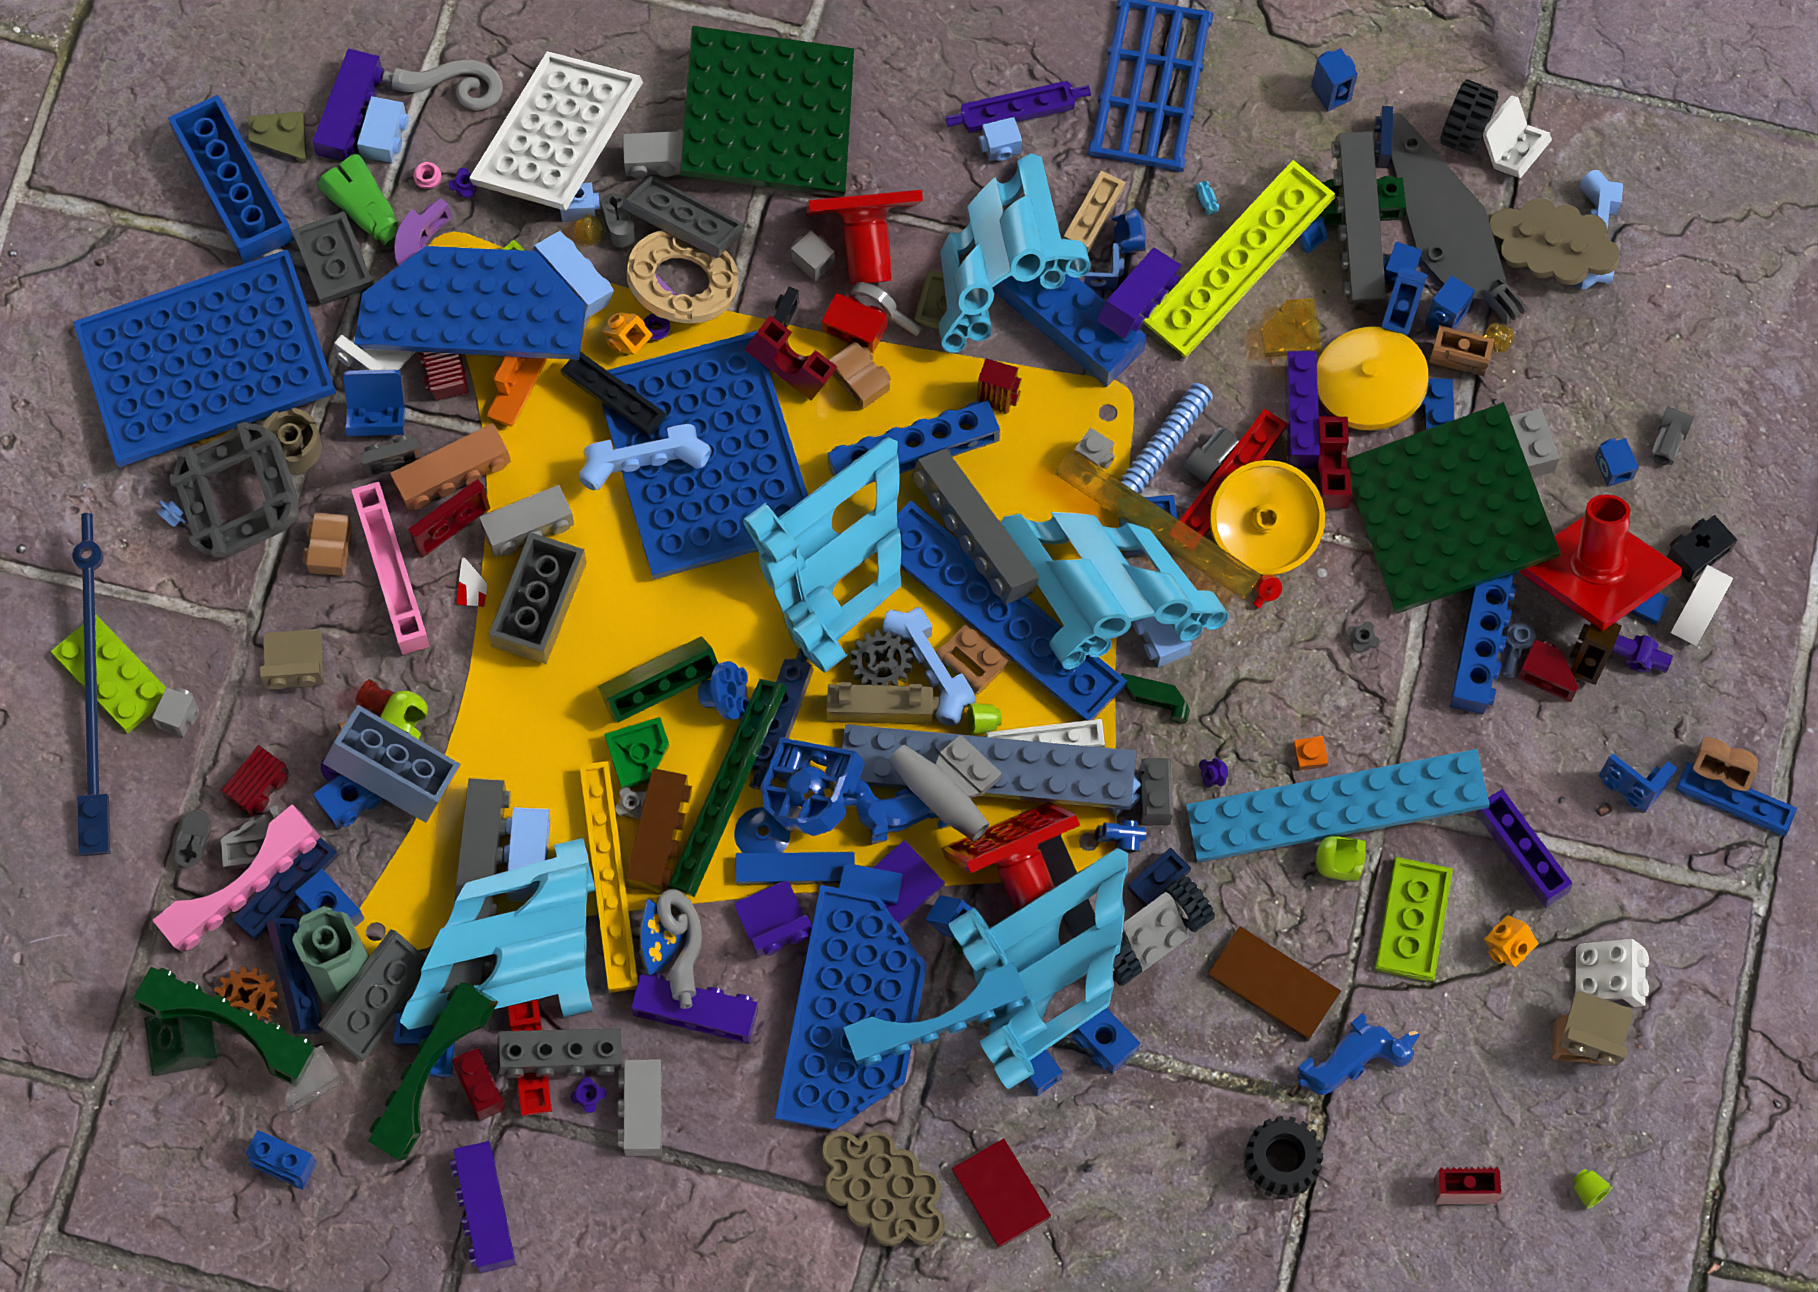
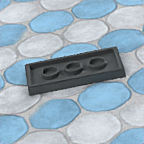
M649 176L623 201L622 208L715 258H718L743 234L745 225L653 176Z
M390 929L318 1026L352 1056L363 1062L394 1021L396 1013H400L414 994L426 958L397 931Z

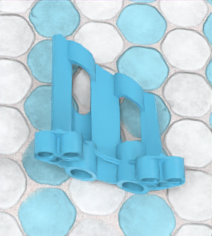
M1031 153L1019 159L1015 175L1006 183H999L996 177H994L967 206L970 217L967 227L959 233L950 232L940 251L947 311L940 320L938 327L942 347L947 352L956 353L963 350L967 344L966 338L974 341H983L990 337L992 326L988 308L994 298L993 287L1011 275L1021 282L1031 281L1039 277L1040 283L1044 288L1056 289L1064 283L1066 274L1074 278H1080L1085 276L1090 270L1091 265L1085 244L1078 240L1061 239L1041 156ZM1024 190L1025 197L1017 200ZM1011 204V205L1003 212V207H1002V205H1003V206H1006V205ZM975 244L976 247L960 265L958 256L968 252Z
M886 437L779 518L766 505L767 502H765L743 519L748 533L757 546L761 570L769 587L774 591L793 642L798 648L802 649L804 655L823 673H826L848 656L837 641L901 587L900 530L897 527V497L899 493L898 441L890 437ZM875 478V508L842 533H836L832 528V516L835 508ZM874 553H877V580L841 607L832 595L834 587L841 578Z
M1119 848L1114 849L990 928L975 908H972L948 924L956 940L963 947L967 960L973 967L977 986L986 972L1014 962L1028 1000L1023 1002L1024 1006L1018 1010L1007 1012L1006 1009L995 1012L996 1017L991 1019V1024L989 1025L990 1035L980 1040L983 1050L995 1065L994 1068L997 1075L1008 1090L1035 1073L1030 1061L1031 1059L1100 1013L1110 1004L1114 987L1113 964L1115 956L1120 953L1124 925L1123 884L1125 876L1128 874V853ZM1097 893L1095 908L1096 925L1066 944L1060 945L1058 938L1059 927L1064 914ZM1087 974L1086 999L1045 1024L1043 1017L1054 994Z

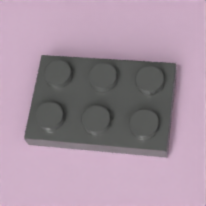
M345 211L292 229L293 236L320 304L373 285Z
M409 435L393 439V444L382 447L381 443L370 445L365 448V452L360 453L367 478L395 471L421 458L417 438L410 439Z

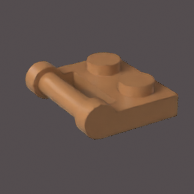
M969 622L936 652L942 663L944 662L958 675L961 673L964 675L969 685H971V689L977 695L1011 662V658ZM955 650L980 670L983 675L980 677L975 675L952 653Z

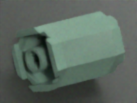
M326 906L303 915L299 922V929L297 933L295 932L292 939L298 955L322 1001L330 1005H334L370 957L349 915L341 911H334Z

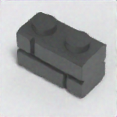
M1141 759L1139 768L1140 783L1142 784L1140 790L1141 825H1171L1173 816L1171 759Z

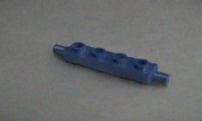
M801 648L798 650L796 659H784L776 682L783 683L787 689L752 766L754 774L749 786L753 789L761 790L763 778L780 738L789 739L814 669L812 665L807 663L808 658L804 655Z

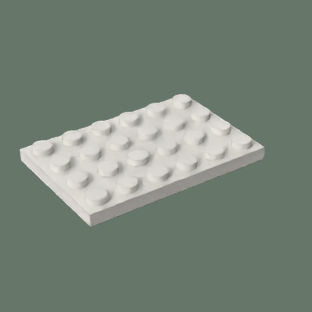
M547 51L471 174L470 180L472 184L566 211L643 82L640 75Z

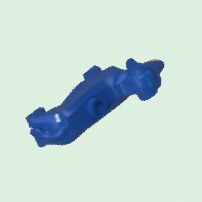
M859 779L853 795L843 793L844 807L855 806L861 824L872 830V844L887 841V833L889 831H902L926 818H939L910 789L898 791L894 798L881 800L874 796L865 781ZM941 819L937 823L939 829L951 827Z
M1361 1013L1351 1022L1353 1029L1350 1031V1034L1341 1039L1326 1062L1314 1067V1060L1309 1057L1298 1067L1299 1073L1297 1077L1300 1079L1298 1083L1300 1086L1310 1088L1316 1094L1325 1095L1337 1089L1349 1078L1352 1081L1358 1079L1365 1071L1363 1066L1373 1058H1383L1396 1067L1406 1066L1413 1059L1414 1050L1412 1047L1420 1034L1416 1031H1411L1399 1039L1394 1038L1385 1028L1367 1024V1017L1364 1013Z

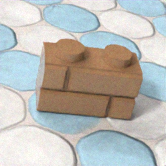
M1439 325L1429 363L1464 372L1470 371L1472 374L1484 377L1495 339Z

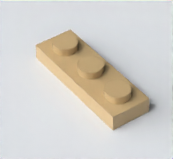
M1101 171L1063 239L1081 241L1085 244L1087 252H1089L1122 194L1126 182Z

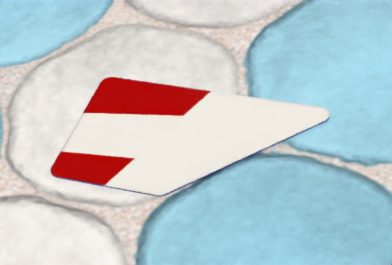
M462 558L456 604L483 607L485 606L487 583L465 558Z

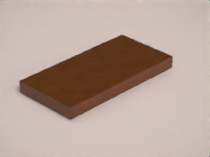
M1241 926L1207 975L1307 1041L1310 1040L1341 990Z

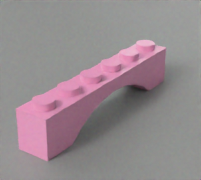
M380 482L351 489L401 653L405 655L428 648L430 644Z
M293 804L290 805L269 823L265 840L258 855L237 880L209 896L193 900L175 901L154 918L153 922L172 946L183 952L194 948L200 942L201 936L207 931L217 929L223 923V918L231 911L235 912L241 909L246 904V899L255 891L260 892L265 889L273 876L278 872L282 873L288 870L297 856L312 850L317 843L316 841L321 836Z

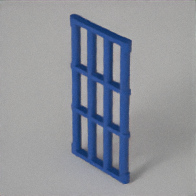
M1118 0L1116 7L1118 13L1111 47L1107 51L1109 58L1102 93L1098 96L1099 108L1093 138L1089 142L1087 154L1092 157L1183 172L1186 161L1184 154L1191 119L1194 118L1195 114L1193 107L1200 72L1203 71L1204 67L1202 60L1208 28L1212 25L1213 12L1146 0ZM1129 8L1146 10L1138 52L1122 49ZM1156 12L1172 15L1165 56L1148 53ZM1183 17L1199 20L1191 61L1175 58ZM1119 59L1136 61L1128 99L1112 96ZM1146 63L1162 66L1155 103L1139 101ZM1173 68L1189 71L1182 108L1166 105ZM1110 106L1126 108L1118 150L1102 148ZM1137 110L1153 113L1145 155L1129 153ZM1164 115L1180 118L1172 160L1156 157Z

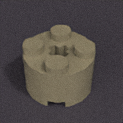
M291 408L292 410L280 413L276 411L265 420L263 427L270 429L279 439L289 472L294 475L304 474L319 460L323 448L322 439L314 418L306 411L297 408Z

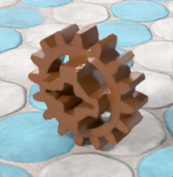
M241 966L240 974H236L231 969L229 970L231 978L228 980L224 977L220 978L223 986L222 988L214 987L216 995L227 999L230 1002V1006L238 1010L245 1008L252 1011L260 1021L263 1019L272 1021L269 1012L278 1011V1007L273 1001H277L280 998L277 992H272L277 987L274 981L268 982L270 977L266 972L259 976L257 967H254L251 973H248L245 966ZM243 982H254L255 984L249 985ZM233 988L231 996L227 998L230 990ZM245 995H247L250 1000L246 1004H244L242 997ZM265 1001L262 1008L258 1011L261 1002Z

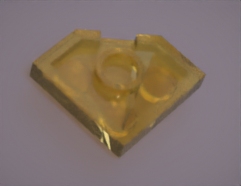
M1314 298L1286 300L1274 317L1268 320L1262 327L1261 334L1265 358L1287 356L1288 351H1316V353H1321L1322 346Z

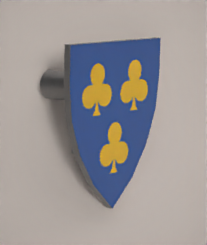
M646 899L640 927L632 929V937L640 939L638 956L643 960L647 975L660 971L672 960L678 951L684 933L673 935L666 930L659 919L657 905L649 899Z

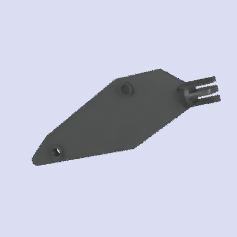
M1394 113L1391 158L1397 178L1403 177L1406 213L1416 248L1422 250L1420 258L1443 285L1452 275L1473 288L1475 292L1472 299L1485 301L1507 326L1511 323V319L1515 320L1520 317V313L1524 314L1527 312L1528 307L1506 282L1485 207L1401 113ZM1409 145H1415L1416 147H1415V148H1409L1408 146H1409Z

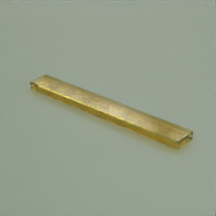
M1074 450L1069 452L1056 469L1055 475L1124 521L1150 529L1162 546L1243 600L1247 598L1261 578L1260 573Z

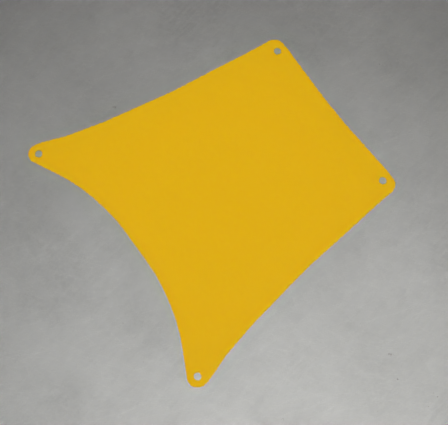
M455 231L441 234L428 245L503 249V247L484 239ZM610 283L614 291L609 305L590 316V321L583 330L580 351L604 369L610 370L758 331L766 319L726 310L720 316L706 322L680 323L669 320L670 332L664 339H649L635 355L622 352L617 353L608 346V339L602 333L603 329L608 325V320L613 315L623 312L635 313L644 321L652 312L635 298L630 288ZM655 325L651 329L657 331L660 330L661 327L659 325ZM788 325L787 327L792 331L788 338L789 346L794 352L802 356H809L816 350L829 360L851 345L824 332L794 325ZM879 342L874 354H872V362L878 367H884L890 375V390L864 409L857 405L847 390L833 375H831L813 400L810 401L769 369L808 495L833 478L828 466V452H831L833 448L840 445L849 446L856 444L867 436L877 437L883 435L886 431L895 427L902 429L911 426L912 423L919 419L929 420L938 417L944 411H957L965 408L969 403L977 401L978 378L985 359ZM465 354L475 387L482 428L492 423L494 424L509 452L511 460L504 469L486 474L487 498L490 504L487 514L559 485L572 512L574 525L570 526L563 533H553L545 537L584 549L587 563L547 664L540 663L491 646L489 632L524 545L518 547L512 554L494 557L485 536L481 577L487 583L485 606H478L470 670L459 713L445 752L446 756L460 763V766L428 821L425 823L416 817L410 831L359 908L365 919L355 929L369 956H371L383 940L382 938L379 941H372L366 936V929L371 923H381L385 927L386 933L384 937L390 929L397 931L417 950L431 947L440 929L446 926L454 907L469 778L504 780L507 791H511L510 808H505L504 819L512 817L513 807L549 809L551 819L547 860L557 857L554 848L555 844L583 838L594 882L579 765L609 761L614 806H616L621 798L619 795L621 786L604 734L657 717H661L669 741V749L657 769L685 774L688 777V785L692 786L689 803L684 802L682 813H686L684 827L682 831L677 830L675 840L679 841L677 856L670 859L668 867L672 868L673 874L743 715L738 719L727 720L719 714L716 707H704L698 698V686L700 684L698 683L617 723L608 712L598 686L700 636L712 647L718 663L731 661L739 668H745L748 674L746 687L749 701L759 679L776 682L784 659H796L799 648L795 645L789 634L784 614L774 591L769 587L759 564L758 551L653 580L622 472L611 473L600 490L587 488L579 479V472L586 464L583 451L587 446L611 440L613 450L615 449L601 403L561 375L560 370L570 359H547L515 424L510 427L491 420L487 416L498 394L493 379L494 370L498 364H502L505 356ZM1001 362L1019 368L1018 378H1022L1019 389L1021 393L1017 406L1011 405L1010 411L1007 414L1004 411H994L992 408L1000 428V439L998 442L952 456L1000 523L1004 516L1022 514L1023 517L1031 521L1045 522L1052 518L1051 512L1094 515L1102 526L1119 528L1116 503L1117 499L1126 498L1119 493L1116 484L1118 481H1121V477L1126 474V470L1130 466L1134 425V403L1130 390L1116 380L1106 387L1093 376ZM1109 404L1116 408L1117 416L1114 420L1105 421L1099 417V409L1103 405ZM963 424L960 426V428L963 430H970L973 428L969 424ZM1090 428L1114 442V460L1107 469L1103 468L1097 477H1094L1073 463L1074 450ZM935 433L933 435L937 439L946 437L943 433ZM915 441L908 442L906 445L914 448L919 446L920 444ZM914 469L899 474L897 514L912 501L955 537L953 532L947 529L944 520L937 510L931 507L928 498L921 488L915 485L912 477ZM876 482L863 486L835 508L832 516V528L836 533H842L875 508ZM1070 540L1067 543L1057 545L1041 543L1053 561L1082 559ZM874 553L838 581L832 595L841 607L877 580V553ZM900 567L901 587L837 641L848 656L826 673H823L809 659L807 660V663L812 665L814 670L789 739L842 749L845 724L972 736L968 725V707L964 708L960 723L954 726L940 723L935 714L932 717V724L827 722L828 684L851 682V685H861L862 678L855 680L853 678L855 670L850 669V661L854 660L851 658V650H857V640L865 642L864 634L866 633L871 637H875L876 630H879L881 636H885L882 630L888 611L892 609L908 613L916 607H920L932 624V636L928 638V641L935 652L945 645L966 622ZM1036 585L1034 592L1026 597L1063 627L1064 624L1039 586ZM1117 637L1110 639L1112 642L1110 650L1099 657L1114 670ZM902 640L901 645L906 643L909 644V651L907 653L911 654L910 648H912V646L909 642ZM955 650L952 653L978 677L983 675L980 670ZM896 653L894 660H896L898 662V665L900 666L901 659L898 653ZM863 657L862 664L864 669L866 670L867 665L869 663H867L865 661V658ZM913 658V662L909 663L912 665V673H906L907 682L904 683L899 680L898 686L922 684V686L932 687L925 676L927 670L922 662L918 664ZM1013 661L980 694L974 693L976 703L974 704H993L995 708L1000 709L1002 724L997 726L994 731L1083 721ZM943 662L951 678L958 675ZM937 686L933 687V697H939L940 699L941 693ZM1114 698L1094 720L1102 719L1105 748L1116 749V708ZM982 733V734H978V735H974V736L986 737V733ZM813 761L809 765V767H816L824 772L827 766L816 764ZM752 769L695 897L686 895L692 904L746 898L775 885H736V853L742 852L735 842V826L739 818L747 811L757 807H764L762 791L749 786L754 774ZM777 777L771 779L772 786L786 788L787 782H782ZM649 782L629 789L634 792L644 791L647 793ZM869 786L874 796L881 800L894 798L898 791L903 790ZM828 788V790L824 789L823 793L826 795L825 797L831 798L833 791ZM810 790L808 793L803 794L805 799H808L815 793ZM984 796L970 798L988 821L989 827L1047 803ZM630 801L629 805H634V801ZM1051 803L1076 814L1080 823L1079 827L1061 834L1077 873L1115 849L1116 841L1099 842L1097 848L1092 851L1083 850L1079 844V839L1084 833L1095 835L1097 825L1116 823V817L1106 808ZM855 806L845 807L847 812L844 819L831 831L811 836L800 830L793 829V832L790 831L789 843L782 852H854L855 865L873 868L905 840L945 882L944 886L1003 883L997 870V863L969 873L945 859L941 848L966 838V836L953 827L939 829L937 823L940 818H926L902 831H889L887 833V841L872 844V830L861 824ZM616 813L628 911L644 910L646 899L651 900L657 905L661 894L628 888L626 884V874L640 818L635 819L634 817L631 818ZM760 828L758 830V834L761 836H766L769 833L767 828ZM511 835L501 836L500 847L510 845ZM508 863L498 864L497 874L508 871ZM840 883L790 885L794 893L819 892L820 885L839 888ZM664 885L663 892L669 890L666 885ZM596 890L595 892L588 893L586 916L599 915ZM506 892L496 894L494 897V903L498 904V915L517 911L526 903L508 901Z

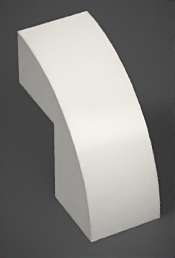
M1707 565L1671 633L1697 646L1733 578Z

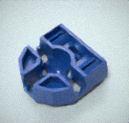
M781 737L760 787L764 808L787 831L793 832V829H797L811 836L831 831L846 815L847 810L843 805V793L854 794L865 762L857 751ZM813 761L816 764L827 766L826 771L824 772L816 767H809L810 762ZM777 777L782 782H787L786 788L772 786L771 779ZM829 788L833 791L831 798L825 797L824 789L828 790ZM810 790L815 793L808 799H805L803 794L808 793Z

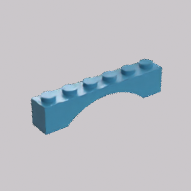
M1012 962L986 972L978 986L966 1000L953 1010L939 1017L912 1023L890 1022L869 1017L843 1028L858 1065L864 1063L865 1067L881 1062V1056L892 1052L893 1056L908 1052L911 1050L909 1045L920 1041L922 1045L932 1043L938 1040V1034L949 1031L950 1034L963 1031L967 1028L966 1024L975 1020H978V1023L989 1021L996 1017L995 1012L1006 1009L1007 1012L1018 1010L1024 1006L1023 1002L1027 1001L1028 997L1016 966Z

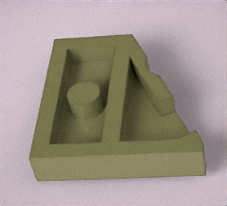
M303 111L248 116L250 146L261 150H270L273 154L282 157L284 154L294 157L302 164L307 163Z

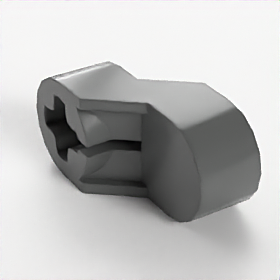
M613 193L605 195L601 199L602 217L605 221L610 242L616 247H627L635 241L634 224L631 220L630 212L622 208L625 198L620 194Z
M195 809L190 811L182 820L181 830L175 846V859L181 866L192 867L198 864L204 856L205 846L211 829V818L204 810Z

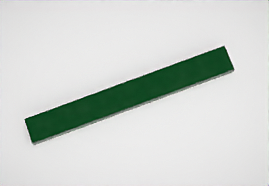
M759 679L672 874L669 886H667L669 890L676 889L684 895L695 897L786 692L787 687L783 683Z

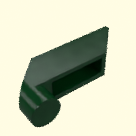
M1121 673V676L1127 680L1124 689L1132 701L1172 710L1170 717L1172 721L1180 724L1187 723L1190 709L1175 685Z

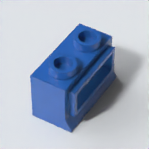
M257 1130L246 1151V1155L249 1158V1166L304 1190L317 1164L313 1154Z

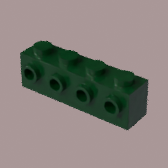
M1384 176L1377 179L1380 221L1403 220L1406 211L1403 177ZM1329 179L1321 183L1335 193V198L1319 216L1323 218L1324 224L1342 223L1341 213L1337 214L1336 197H1339V186L1334 185V179Z
M700 636L598 686V689L608 712L619 723L709 679L718 661L712 647Z

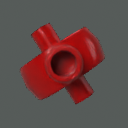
M1269 574L1261 576L1255 584V591L1258 597L1252 604L1260 609L1265 601L1276 600L1282 593V583L1279 578Z

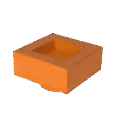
M1323 736L1294 740L1293 747L1298 771L1328 766Z

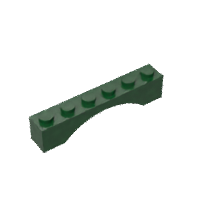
M150 967L133 996L134 1007L160 1020L174 1017H197L213 1020L228 1026L241 1034L255 1047L264 1060L269 1074L295 1087L300 1083L314 1057V1047L311 1046L312 1043L308 1039L300 1035L295 1037L284 1033L285 1030L280 1025L271 1021L266 1024L258 1020L257 1015L245 1008L238 1010L230 1006V1002L224 997L216 994L212 997L204 993L203 988L191 981L184 983L176 979V975L165 968L157 970Z
M461 982L459 986L455 985L451 989L447 997L449 1003L444 1012L440 1011L434 1018L431 1025L434 1029L428 1038L425 1037L416 1049L418 1056L413 1065L409 1064L404 1069L400 1077L403 1082L398 1090H394L385 1102L387 1109L383 1116L376 1118L370 1127L369 1132L371 1136L368 1142L397 1160L407 1159L422 1134L420 1123L421 1098L432 1068L441 1055L456 1041L471 1032L484 1028L499 1002L470 983Z

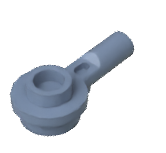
M1526 623L1513 624L1507 631L1506 639L1511 651L1503 673L1506 677H1515L1522 653L1531 648L1535 641V632Z

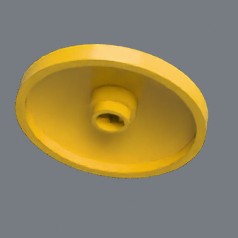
M1363 327L1342 334L1325 348L1317 362L1318 399L1322 407L1331 417H1348V427L1371 431L1395 426L1409 418L1420 407L1427 393L1429 382L1428 366L1421 349L1406 335L1382 327Z
M1255 461L1236 469L1220 484L1210 507L1211 533L1220 552L1236 567L1256 575H1277L1300 566L1316 550L1325 527L1324 504L1315 484L1296 467L1280 461Z

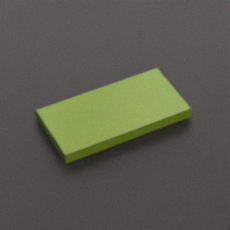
M1394 857L1374 971L1434 982L1453 868Z

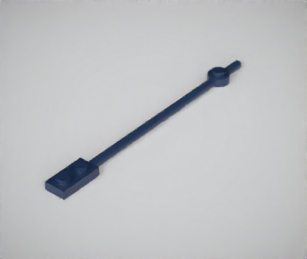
M83 513L81 514L82 542L75 546L72 558L76 566L82 570L87 795L77 796L79 855L88 856L111 854L109 796L108 794H99L94 570L101 566L104 556L100 547L93 541V514ZM85 551L92 552L89 558H82V554Z

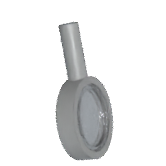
M858 282L851 290L849 295L857 298L861 304L868 307L874 305L881 308L887 314V320L894 321L915 336L922 329V326L897 311L894 300L880 288L868 283Z

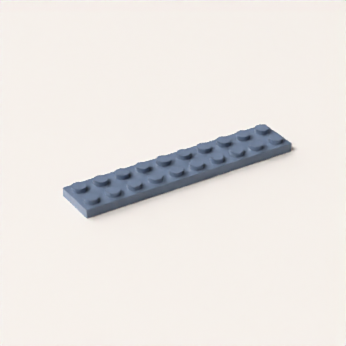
M845 724L842 749L857 751L862 757L865 766L859 779L865 781L869 786L909 789L889 762L892 754L902 745H907L936 764L940 752L954 741L959 734ZM962 735L1002 773V778L982 795L984 797L1131 810L1137 751Z

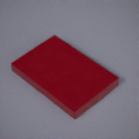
M479 479L473 481L408 529L414 548L421 558H424L490 509L484 485Z
M1004 1138L952 1168L953 1174L998 1249L1051 1218V1214Z

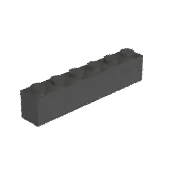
M1373 131L1339 133L1335 141L1331 143L1332 158L1337 160V169H1334L1333 179L1334 185L1339 186V197H1336L1337 214L1341 213L1342 224L1338 225V239L1343 241L1344 252L1340 253L1341 269H1345L1346 280L1342 281L1343 296L1348 297V304L1381 302L1386 298Z
M945 448L918 459L912 474L915 485L921 488L928 498L931 507L937 510L944 520L947 529L953 532L962 550L968 553L974 561L978 572L983 574L991 585L994 594L999 596L1005 605L1032 594L1040 576L948 450Z

